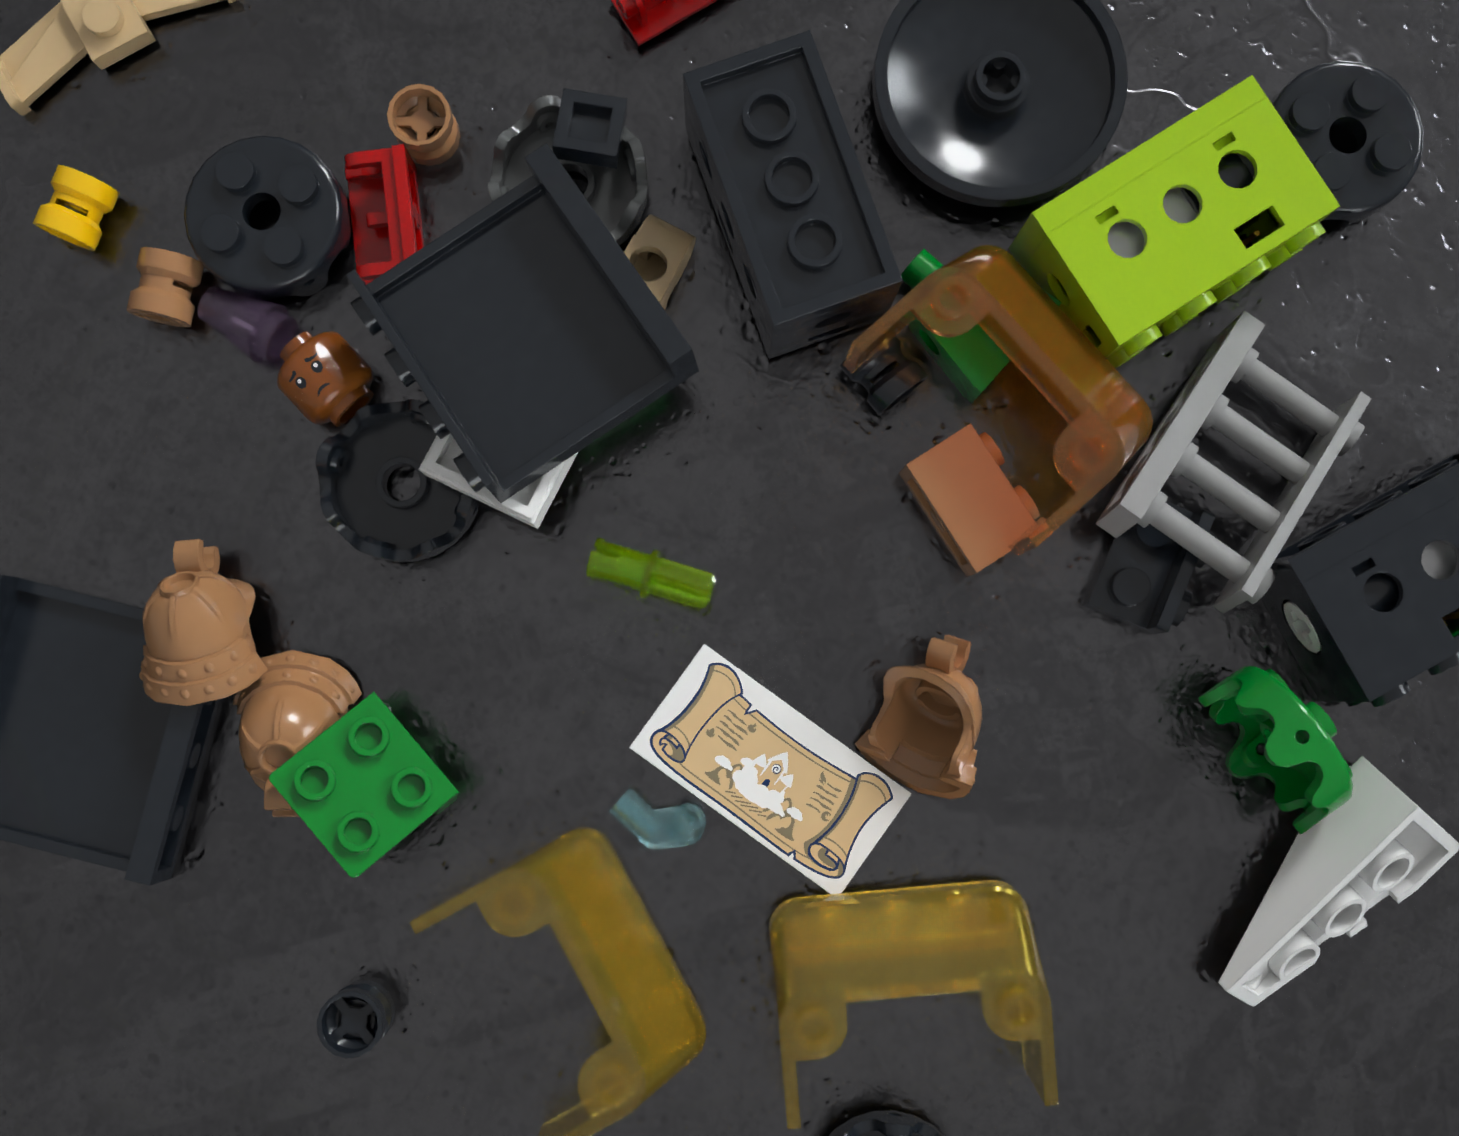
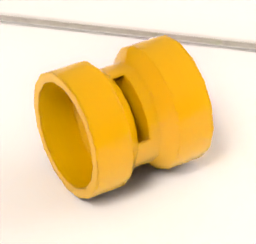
M58 165L51 180L54 193L49 203L40 205L33 224L64 241L87 250L95 251L102 236L99 226L104 214L113 211L120 193L108 184L88 174L64 165Z

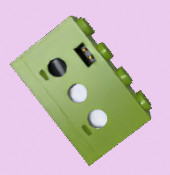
M1251 75L1032 212L1008 249L1029 281L1061 302L1060 306L1052 313V316L1088 371L1093 370L1105 361L1114 370L1146 349L1145 347L1159 339L1163 334L1167 337L1195 319L1199 313L1215 302L1217 304L1221 303L1250 284L1251 280L1266 270L1271 271L1303 250V247L1326 233L1320 222L1339 208L1340 204L1254 76Z

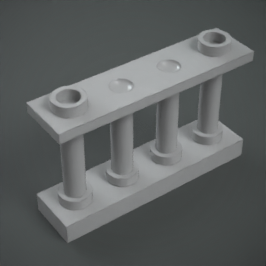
M1245 310L1215 338L1095 523L1116 539L1136 523L1143 528L1151 524L1229 580L1213 605L1214 608L1223 614L1245 601H1249L1251 604L1256 603L1271 587L1277 575V572L1271 569L1272 564L1336 457L1343 456L1361 436L1365 426L1358 421L1372 399L1361 391L1336 410L1331 411L1257 359L1259 352L1253 349L1252 346L1265 327V324ZM1230 380L1235 384L1242 380L1317 432L1303 458L1227 406L1230 399L1222 393ZM1200 427L1205 431L1210 427L1214 428L1288 480L1287 485L1273 507L1197 454L1199 447L1191 441ZM1182 475L1259 529L1243 557L1165 503L1168 496L1160 490L1169 476L1176 479Z

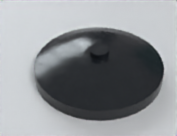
M900 0L890 15L879 41L873 68V100L881 130L888 144L904 166L920 181L939 193L964 203L986 207H1013L1040 201L1062 191L1084 175L1096 162L1112 139L1123 114L1128 85L1127 61L1119 31L1100 0Z

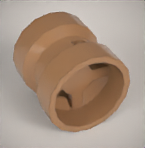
M424 84L406 86L395 94L389 103L387 111L388 124L398 143L405 145L413 161L417 164L433 166L442 164L450 159L458 149L460 131L450 105L443 94L434 87ZM436 128L434 134L428 137V134L432 133V131Z
M153 247L140 248L136 269L140 273L141 278L139 287L130 291L127 312L165 325L191 327L195 306L190 298L192 289L201 283L204 265L199 260L177 252Z

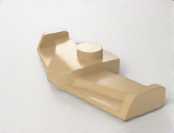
M61 0L0 55V90L10 107L18 114L24 116L31 111L29 106L86 54H89L92 61L103 70L156 41L145 21L224 0ZM227 0V1H228L229 4H230V3L236 2V1H238V0Z

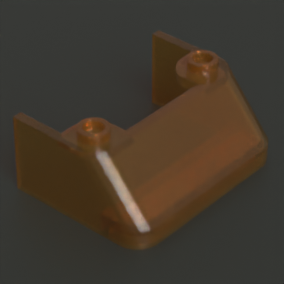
M993 245L975 247L929 274L852 342L843 364L853 374L915 318L930 332L942 337L961 336L978 324L1061 414L1069 425L1059 434L1055 441L1053 461L1057 472L1072 490L1008 546L1016 556L1038 547L1107 485L1143 446L1152 430L1153 419L1151 410L1144 399L1006 250Z

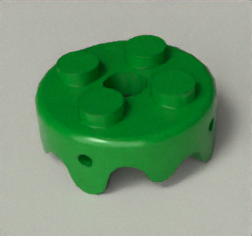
M1255 666L1241 667L1197 698L1204 708L1211 705L1209 716L1216 723L1223 725L1236 722L1239 725V738L1226 756L1225 765L1228 771L1239 779H1249L1257 776L1270 779L1276 787L1274 800L1281 811L1289 812L1304 808V812L1292 823L1300 835L1352 797V771L1331 739L1337 735L1335 724L1329 715L1315 702L1310 701L1305 705L1274 670L1269 668L1263 670ZM1258 744L1264 748L1263 755H1259L1256 752Z

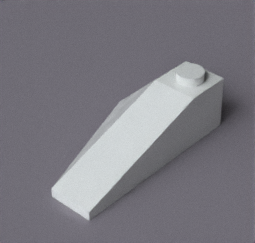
M1363 756L1352 766H1349L1353 774L1351 778L1353 783L1352 797L1301 835L1298 833L1218 982L1226 992L1252 1007L1315 964L1320 955L1319 945L1330 937H1338L1345 933L1350 938L1367 927V921L1363 917L1366 911L1389 895L1399 904L1416 892L1459 851V843Z

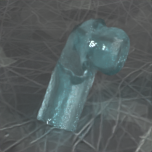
M631 788L609 811L651 850L688 847L696 843L703 835L707 821L703 810L691 803L654 810Z

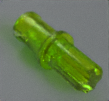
M600 537L595 541L594 549L597 550H592L586 572L587 577H596L639 590L640 598L647 599L650 593L699 609L706 608L709 604L715 588V576L712 573L660 558L661 551L657 549L648 554L605 541L604 538Z

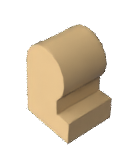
M650 214L644 220L636 235H633L624 253L665 310L667 301L691 257L696 237Z

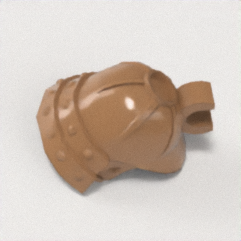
M201 539L175 541L173 562L176 573L165 577L158 583L157 588L146 602L142 619L146 645L143 646L144 658L141 661L139 677L143 681L145 694L155 702L191 706L229 697L249 687L268 669L256 652L249 624V617L256 597L253 586L250 583L238 579H229L218 574L220 566L218 547H203V540Z
M948 634L944 636L943 640L935 637L931 638L925 663L915 666H895L887 670L883 677V705L872 724L871 730L868 729L855 745L869 763L893 780L918 793L946 799L965 797L970 793L975 783L977 768L974 766L978 750H975L974 746L981 729L982 705L977 685L971 678L962 673L969 657L971 642Z
M290 650L262 657L261 660L268 670L249 687L233 694V705H237L236 715H241L239 723V749L244 767L255 784L264 791V809L272 811L273 817L299 816L269 780L270 774L348 713L349 704H354L362 695L352 675L332 659Z

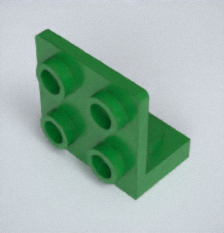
M375 692L371 693L272 772L269 777L272 785L351 878H358L433 814L439 815L457 799L459 793Z

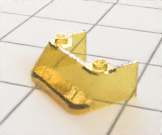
M589 827L571 829L429 907L409 922L415 934L476 901L489 926L505 936H525L548 923L550 924L612 1042L592 1053L580 1070L578 1093L582 1103L544 1123L538 1136H591L633 1112L692 1062L704 1047L706 1040L704 1015L611 842L603 833Z
M983 880L803 896L788 899L775 909L769 922V941L782 1092L788 1129L801 1128L796 1061L825 1058L833 1054L842 1045L847 1033L846 1003L980 991L982 1014L990 1029L1003 1039L1022 1041L1023 1066L1044 1105H1059L1051 1000L1028 906L1013 886L1000 880Z

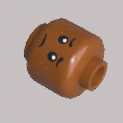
M306 331L294 337L282 349L280 358L284 363L278 372L277 385L285 396L312 423L322 425L332 422L337 427L342 426L354 417L357 410L368 405L373 398L374 393L369 389L374 377L372 368L339 333L328 331L312 336Z

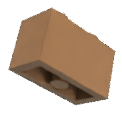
M971 423L906 464L899 472L966 577L978 573L1041 532V529L1035 522V519L1040 516L1035 502L1022 486L1012 487L1000 468L1005 461L997 444L986 432L978 435Z

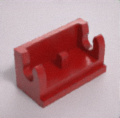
M404 144L391 145L392 148L358 151L344 156L356 272L366 284L424 247L416 164Z

